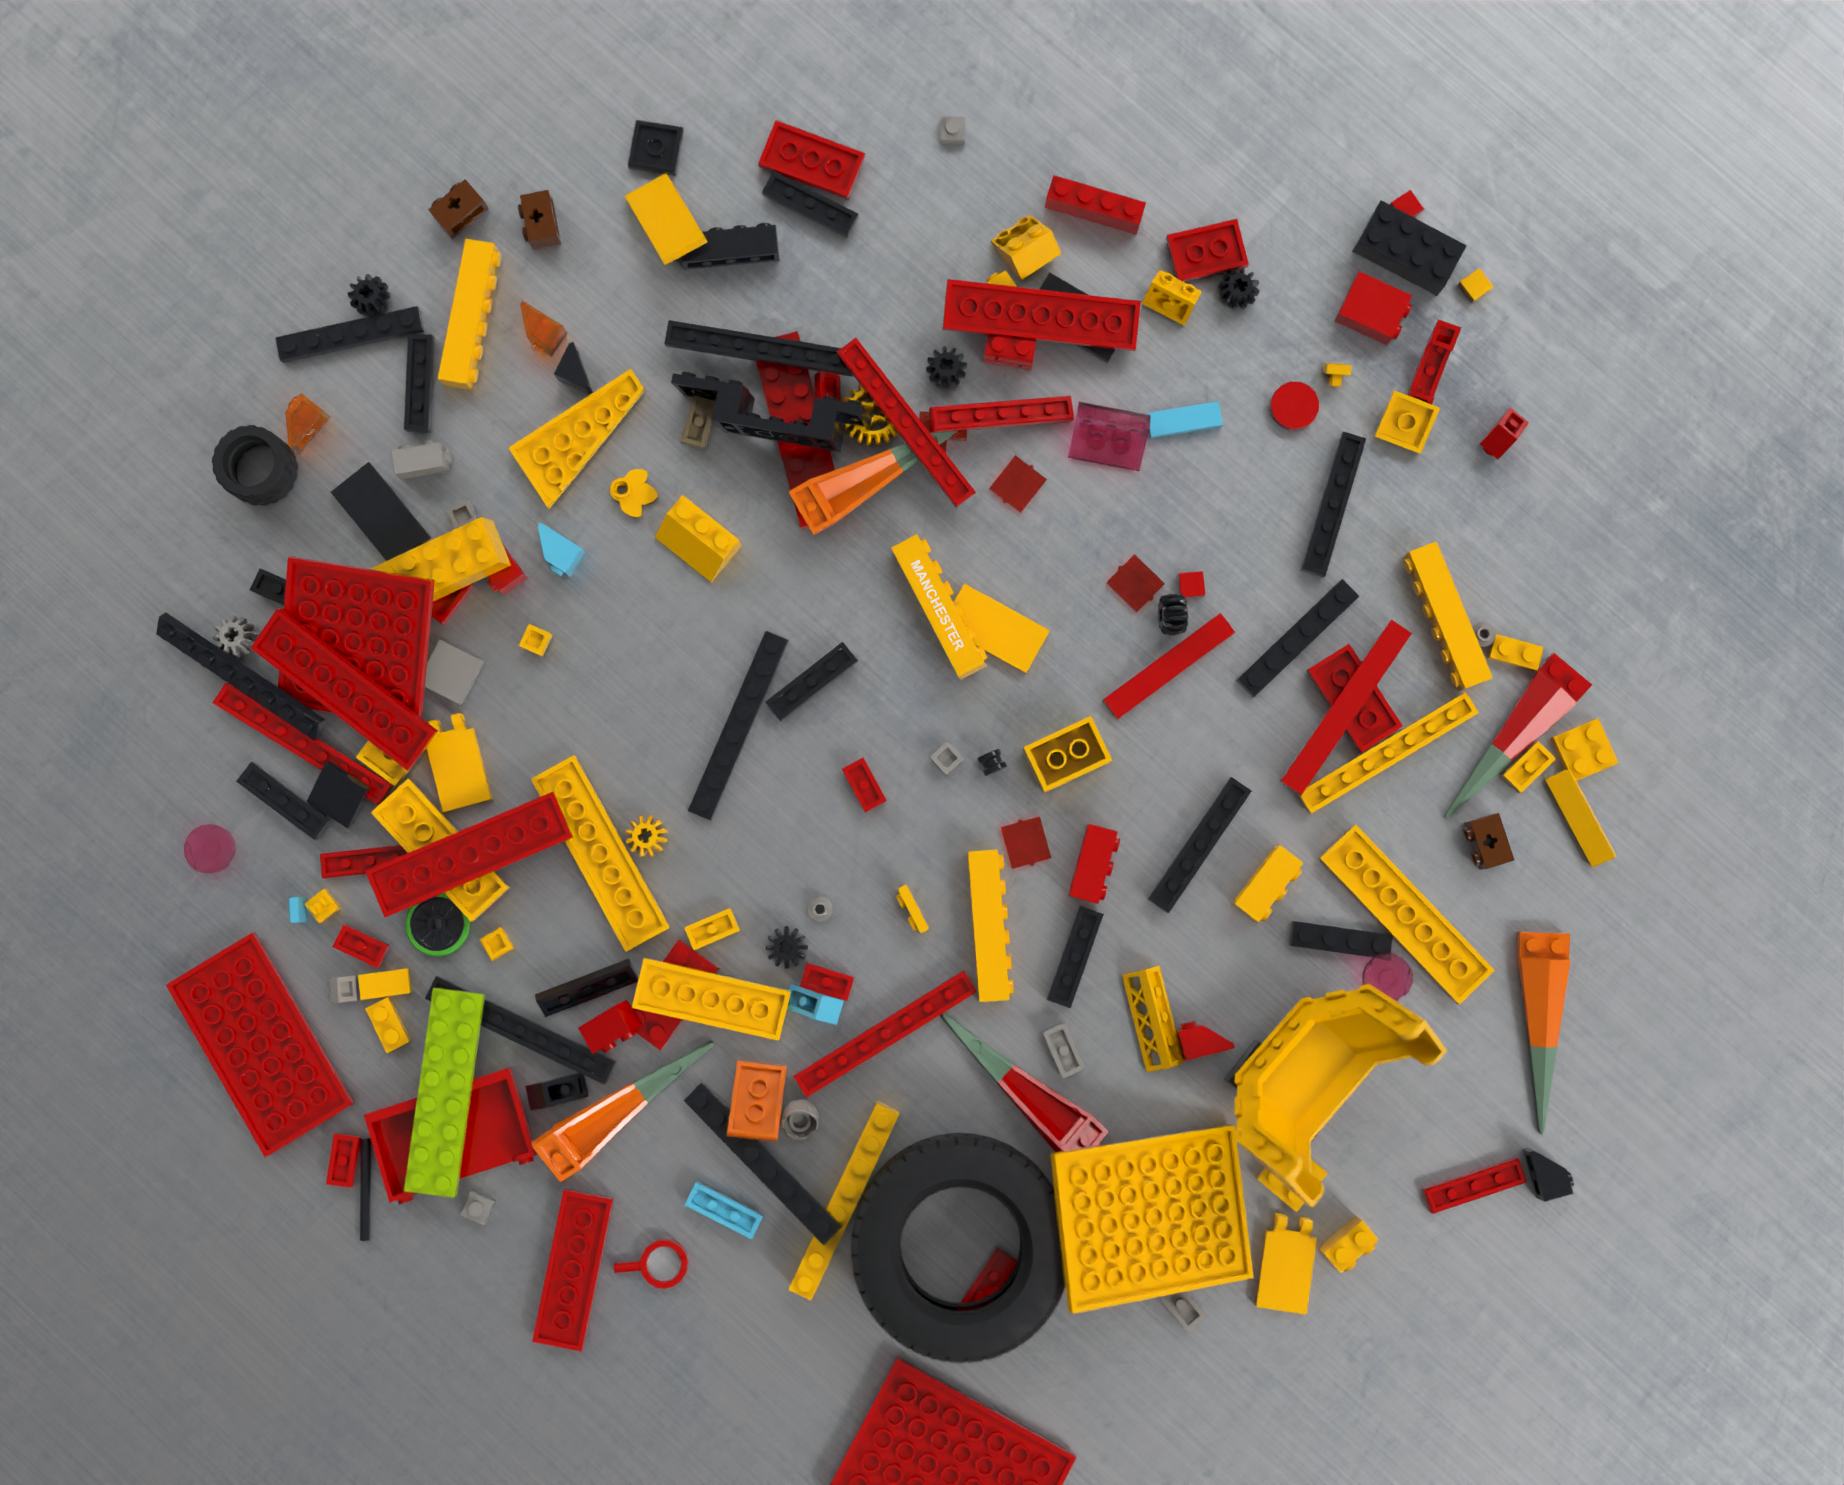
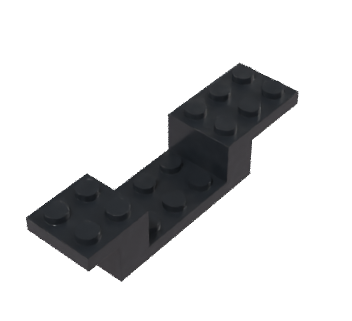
M682 372L681 375L673 373L671 383L684 396L693 397L695 395L716 401L712 420L723 432L841 452L846 424L867 428L871 426V416L862 403L855 400H847V403L839 402L837 398L832 396H823V399L815 397L808 426L807 423L795 420L792 424L784 422V419L770 416L769 419L760 418V415L752 413L755 398L740 381L730 379L727 383L719 381L720 379L708 375L705 376V379L698 378L690 372Z

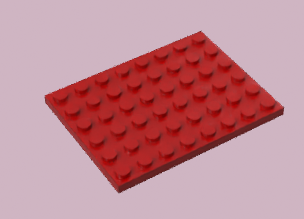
M896 1357L830 1485H1063L1077 1457L1063 1447L907 1361Z

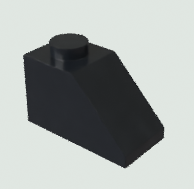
M581 1073L525 1086L530 1111L549 1108L588 1097L585 1078Z
M1529 1148L1522 1149L1537 1199L1546 1202L1574 1194L1572 1190L1574 1180L1566 1168Z

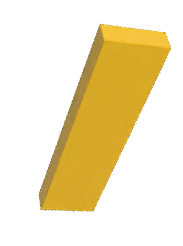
M1570 768L1546 778L1545 780L1592 868L1616 858L1610 842Z

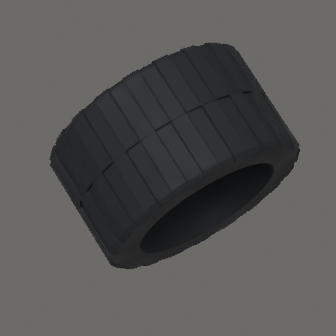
M248 425L230 430L219 440L212 457V470L217 482L227 492L245 503L247 502L255 506H266L278 502V500L287 496V493L292 490L294 482L297 480L298 463L296 462L294 452L291 451L290 446L266 428ZM256 446L270 447L274 454V466L270 475L263 482L254 486H243L240 484L237 477V465L242 455Z

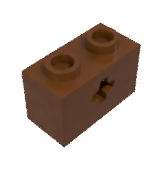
M464 179L462 182L454 184L450 192L443 198L436 199L428 211L453 239L489 208L474 188Z
M549 190L520 195L521 204L518 205L520 218L525 220L526 227L522 228L525 242H529L533 250L561 244L554 202Z
M1499 813L1464 822V836L1467 842L1471 843L1473 849L1471 857L1475 866L1479 867V870L1515 861ZM1490 839L1491 843L1484 846L1483 841Z

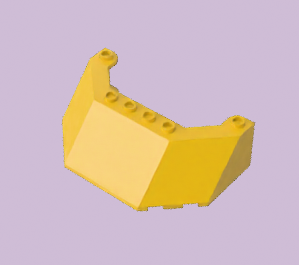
M1370 984L1361 985L1357 990L1346 992L1343 989L1325 993L1326 996L1312 999L1311 997L1300 999L1235 1074V1084L1237 1085V1097H1235L1237 1129H1234V1139L1311 1208L1322 1197L1324 1192L1322 1182L1311 1174V1140L1377 1064L1413 1058L1422 1065L1429 1066L1438 1062L1447 1051L1423 1018Z

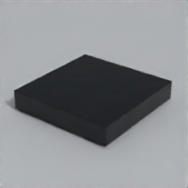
M636 120L628 168L676 176L684 134L683 127Z
M329 760L324 764L306 802L344 827L349 828L352 826L371 787Z

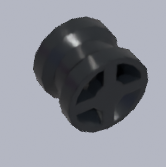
M1000 749L993 750L977 758L978 762L984 767L983 773L985 777L1007 767L1006 762L1002 761L1000 757Z

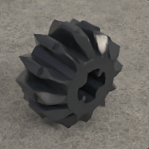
M1233 268L1230 274L1225 273L1223 275V281L1218 284V288L1222 291L1218 295L1219 298H1226L1224 306L1231 302L1233 310L1237 309L1238 304L1244 310L1247 308V303L1252 305L1255 302V296H1258L1260 290L1256 288L1259 280H1251L1254 276L1253 272L1246 275L1245 268H1241L1239 273Z
M366 274L364 280L357 276L358 283H350V287L354 290L348 292V297L352 299L350 305L353 308H357V312L361 315L366 312L369 317L373 316L375 310L378 314H382L380 308L382 306L389 307L385 300L391 298V294L387 292L389 289L388 285L382 282V279L378 276L372 278L370 274Z
M946 346L942 347V353L934 350V357H928L927 359L929 366L926 367V372L931 373L929 380L931 382L937 380V387H941L944 382L947 389L951 388V382L959 385V378H965L966 372L963 370L967 368V363L962 362L964 355L962 353L956 355V348H952L949 353ZM942 365L947 367L951 365V370L948 371L946 368L942 370Z
M1177 594L1161 596L1157 612L1161 632L1169 635L1185 633L1189 617L1185 597Z
M789 926L784 927V935H782L779 929H775V934L778 938L768 936V940L773 942L774 946H765L766 950L774 949V953L770 954L768 959L771 960L777 956L778 959L775 962L777 967L784 960L785 969H789L790 959L795 966H798L799 961L796 959V956L801 959L806 958L805 954L799 952L800 949H808V945H800L799 943L806 939L805 935L795 938L799 932L797 928L789 935ZM783 941L793 944V948H790L793 950L792 953L788 954V952L781 951L780 947H783L781 945Z

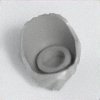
M805 1099L791 1101L784 1108L781 1117V1126L784 1129L785 1135L795 1141L807 1139L819 1127V1111L813 1103Z

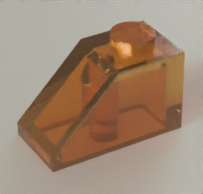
M522 301L520 307L526 336L532 344L531 348L542 356L546 353L552 357L568 334L564 326Z
M302 393L290 401L288 409L285 411L288 445L300 454L330 418L325 411Z

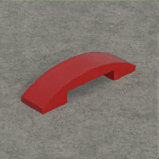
M1439 319L1437 320L1416 369L1408 396L1429 404L1433 403L1435 391L1462 327Z

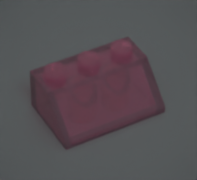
M1079 402L1068 458L1139 471L1149 434L1151 415Z

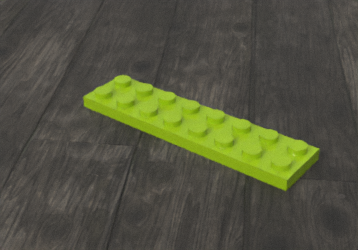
M433 988L404 1188L406 1192L453 1198L457 1196L485 994Z

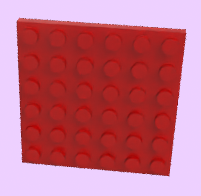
M294 556L288 557L284 611L422 718L435 580ZM279 671L278 688L309 709L331 712Z

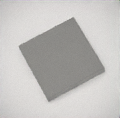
M439 639L427 662L425 687L463 705L485 662Z

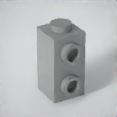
M435 440L425 441L422 443L423 445L415 447L413 445H401L397 450H391L395 475L403 480L449 472L448 464L451 463L449 450Z

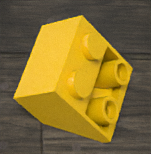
M1031 215L1019 219L1015 225L1001 231L997 237L990 240L1010 271L1021 280L1062 254L1052 230Z

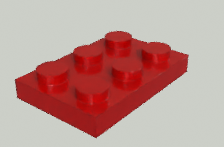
M1237 219L1166 236L1175 276L1183 282L1230 272L1233 268L1236 270L1247 268L1249 265Z

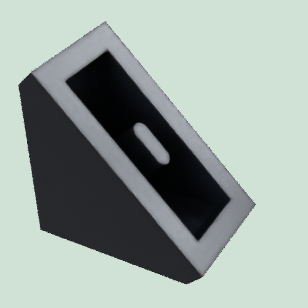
M574 342L568 344L554 375L558 381L588 395L592 394L593 390L579 351Z

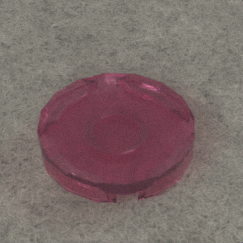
M206 824L195 828L187 836L184 844V855L188 864L196 871L208 874L217 873L227 868L236 852L235 840L232 834L227 829L215 824Z
M1381 953L1373 957L1366 964L1362 973L1363 985L1370 984L1393 1000L1398 1001L1399 998L1403 995L1405 996L1410 991L1413 984V972L1402 957L1393 953Z

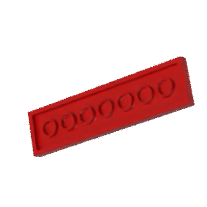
M947 279L942 330L1135 351L1141 301Z
M798 331L776 336V338L800 341ZM756 361L770 416L782 418L784 422L792 424L795 420L802 421L809 426L815 401V393L809 371L807 369ZM777 441L790 490L809 479L835 470L830 450ZM794 503L800 528H808Z
M281 608L275 610L250 647L407 771L412 769L438 732L433 726Z
M550 792L365 871L384 918H387L574 837L555 793Z

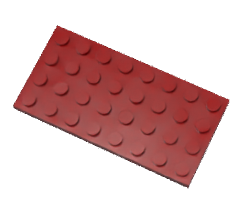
M256 932L250 933L166 984L264 1157L270 1156L355 1104Z

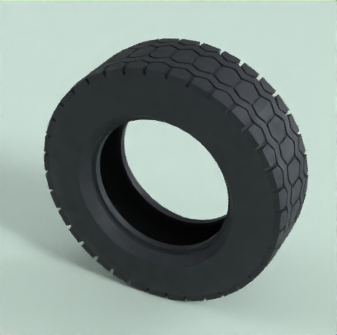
M949 1133L929 1137L904 1148L887 1161L873 1177L863 1194L852 1231L851 1260L854 1278L860 1296L870 1314L887 1334L907 1349L924 1357H930V1359L943 1362L948 1361L949 1363H972L1002 1356V1354H1006L1025 1343L1041 1329L1054 1312L1065 1289L1055 1190L1041 1169L1026 1155L1011 1145L995 1138L973 1133ZM957 1187L977 1189L999 1200L1014 1217L1020 1234L1018 1260L1006 1282L993 1294L968 1303L941 1300L924 1291L910 1276L904 1264L900 1246L902 1231L913 1210L929 1196L942 1190ZM994 1298L991 1304L976 1310L954 1311L957 1307L975 1306Z

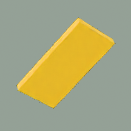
M667 173L625 195L626 201L664 265L707 243L704 234Z
M964 584L954 604L959 602L965 615L961 618L965 626L968 624L972 626L977 636L973 638L976 647L981 645L985 652L1026 674L1050 630Z

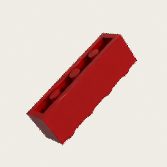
M1053 175L1046 197L1045 208L1137 235L1146 202Z

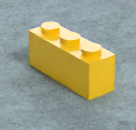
M1275 845L1231 905L1253 922L1265 921L1273 911L1270 907L1274 901L1277 900L1279 902L1288 890L1285 887L1290 880L1294 882L1302 873L1300 867L1303 862L1281 845Z

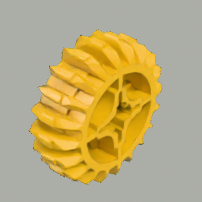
M858 384L859 392L854 389L850 390L853 398L847 396L844 398L845 403H847V400L861 402L868 413H873L878 408L874 402L866 403L862 401L868 398L869 395L860 384ZM879 408L878 415H874L870 428L846 424L845 430H851L849 433L851 438L858 435V443H862L865 438L867 446H871L872 440H876V446L879 447L881 445L880 439H884L885 443L888 444L890 443L889 435L893 438L898 437L897 432ZM875 425H888L881 430L871 431Z

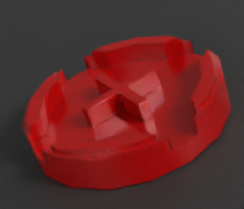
M1288 382L1281 385L1274 392L1270 401L1271 415L1273 420L1282 428L1287 430L1303 429L1315 420L1319 411V399L1316 392L1309 385L1302 382Z

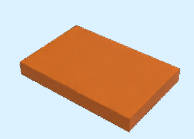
M737 1060L727 1136L777 1142L787 1066Z

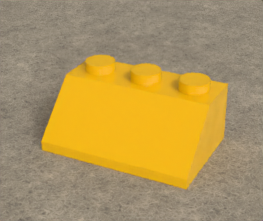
M684 495L667 512L655 535L659 542L711 583L742 547L738 538Z

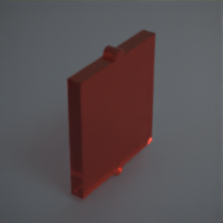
M1015 455L989 489L1003 499L1004 504L1008 503L1022 513L1047 479L1034 470L1033 465L1026 464Z
M1135 554L1123 566H1119L1118 571L1106 582L1136 613L1148 601H1152L1153 596L1165 585Z
M1040 817L1025 821L1019 819L1018 823L1000 827L1012 869L1025 865L1033 866L1036 862L1051 858Z

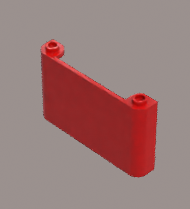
M512 1067L473 1079L459 1179L510 1162L518 1161L519 1165L534 1161L533 1156L537 1155V1152L532 1147V1141L534 1140ZM417 1098L364 1115L389 1203L398 1201L400 1205L414 1200L413 1195L416 1194L414 1192H406L404 1188Z

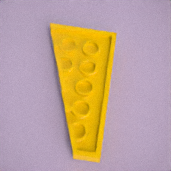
M631 369L508 448L549 510L645 392V389Z

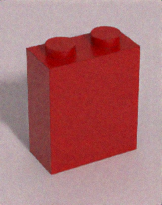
M1359 271L1350 286L1335 318V322L1388 345L1392 339H1397L1402 330V326L1399 323L1402 317L1407 318L1412 308V305L1409 304L1412 295Z

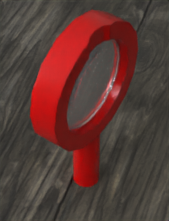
M660 1239L654 1241L645 1249L641 1256V1261L614 1263V1272L641 1271L642 1276L650 1285L656 1288L667 1289L677 1285L684 1278L688 1270L689 1260L687 1252L681 1244L672 1239Z

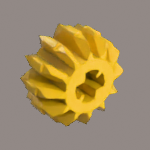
M641 815L638 817L639 825L633 820L630 822L631 826L635 829L633 831L626 829L625 833L632 835V838H628L625 841L626 844L635 843L630 849L632 852H636L640 848L639 856L644 857L647 850L649 856L652 857L655 854L654 847L660 852L663 850L658 844L659 841L667 843L668 839L660 837L661 834L667 833V829L662 828L658 830L663 822L657 820L653 824L654 816L649 815L646 822L645 818ZM644 830H647V832L652 833V836L649 837V842L647 843L646 840H641V836L644 835Z

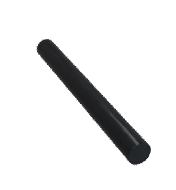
M361 1138L360 1241H369L371 1139Z

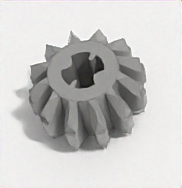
M231 615L229 621L224 618L221 619L223 626L214 627L219 632L218 635L213 637L215 641H219L217 647L229 655L233 654L235 657H241L242 652L249 654L248 646H252L254 643L252 638L258 636L256 632L252 631L255 625L251 622L247 623V618L242 616L238 619L237 616Z

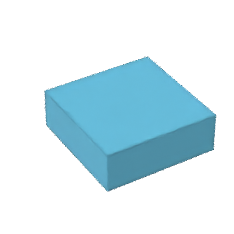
M306 897L289 898V919L291 923L307 922V911L304 905Z

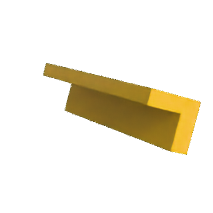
M1160 966L1122 974L1146 1072L1169 1069L1183 1064L1184 1060ZM1139 976L1141 983L1140 991L1133 987L1131 978ZM1140 1001L1147 1006L1148 1012L1146 1016L1139 1011ZM1146 1026L1153 1030L1154 1037L1152 1041L1146 1037ZM1153 1050L1159 1054L1161 1064L1153 1065L1151 1058Z

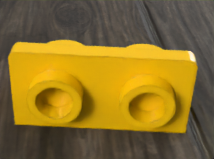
M1159 270L1142 304L1184 326L1202 292L1193 285L1175 278L1172 274Z

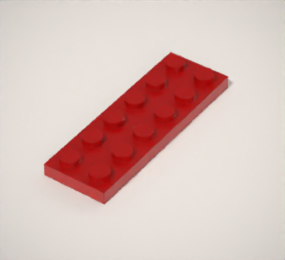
M570 1189L563 1190L532 1342L580 1352L583 1351L614 1198Z

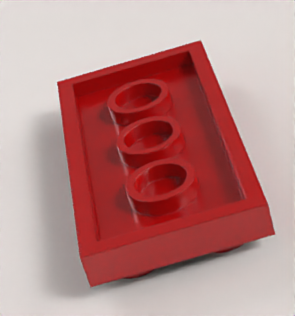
M775 120L758 166L848 200L865 159V153Z
M1347 644L1306 670L1329 707L1332 706L1361 661L1351 645ZM1376 686L1347 728L1346 733L1359 753H1362L1403 727V725Z
M681 940L676 942L663 961L715 974L720 969ZM632 1008L642 1025L633 1031L660 1051L683 1021V1019Z

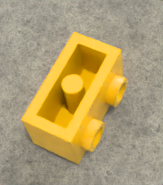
M1355 1216L1318 1249L1330 1264L1341 1273L1351 1270L1357 1263L1355 1260L1362 1254L1367 1255L1371 1253L1379 1239L1362 1219Z

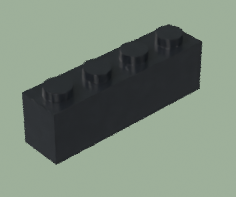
M760 223L756 227L737 225L733 229L725 230L720 227H714L709 229V231L702 232L707 243L681 256L684 270L780 261L776 225H771L770 223Z

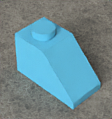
M540 522L538 531L544 559L550 564L548 569L559 576H562L564 573L570 577L586 552Z
M794 984L790 985L789 990L791 994L787 1006L788 1010L815 1020L837 1025L843 1000L801 988Z

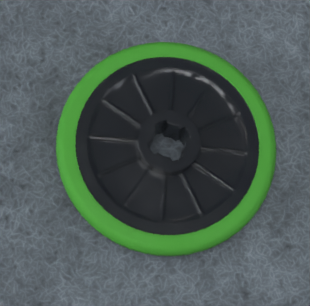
M443 893L410 907L405 920V929L409 941L418 951L429 956L439 957L451 954L462 946L469 934L470 920ZM435 919L441 920V928H434Z

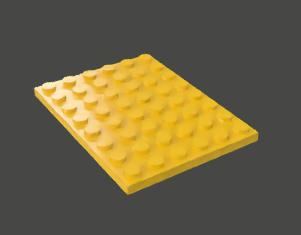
M1224 1125L1050 1154L1068 1312L1078 1313L1254 1278L1238 1145L1234 1139L1235 1125Z

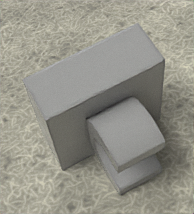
M356 976L330 978V981L327 982V986H330L331 995H328L331 1003L357 1001Z

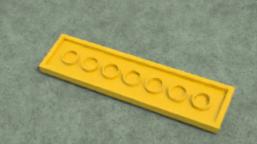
M576 755L533 777L531 781L540 797L550 792L555 793L574 837L565 841L625 952L634 949L671 928Z
M1356 824L1318 858L1390 935H1393V938L1456 1004L1460 1005L1495 971Z

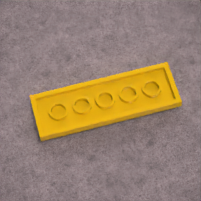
M407 779L371 812L407 853L458 832L411 779ZM494 871L447 891L445 894L471 922H474L510 887Z
M644 958L632 1008L779 1041L791 991Z

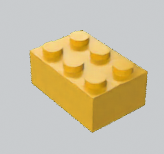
M1092 716L1035 741L1022 749L1043 794L1113 761Z

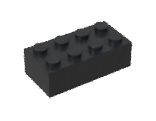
M1380 200L1352 252L1438 296L1447 284L1467 245Z

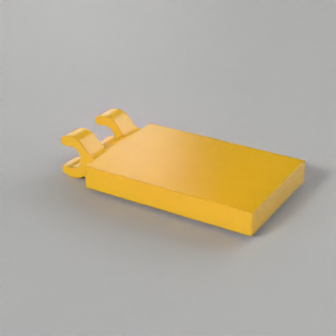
M461 713L450 715L454 729L442 732L440 720L437 721L435 719L427 722L438 730L427 746V752L443 812L493 800L475 729H467L464 714Z
M1275 1213L1273 1230L1265 1229L1255 1306L1307 1315L1317 1242L1316 1237L1310 1236L1313 1220L1307 1217H1300L1298 1231L1286 1230L1288 1216Z

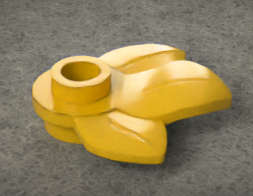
M633 469L624 478H617L610 485L611 496L620 503L622 511L631 517H641L642 505L650 504L658 498L656 490L645 483L648 476L646 470ZM620 487H626L627 490L624 494L618 493Z

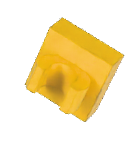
M1323 362L1322 372L1330 374L1329 385L1341 387L1342 375L1351 376L1352 365Z
M325 888L304 904L318 923H323L341 909V906Z

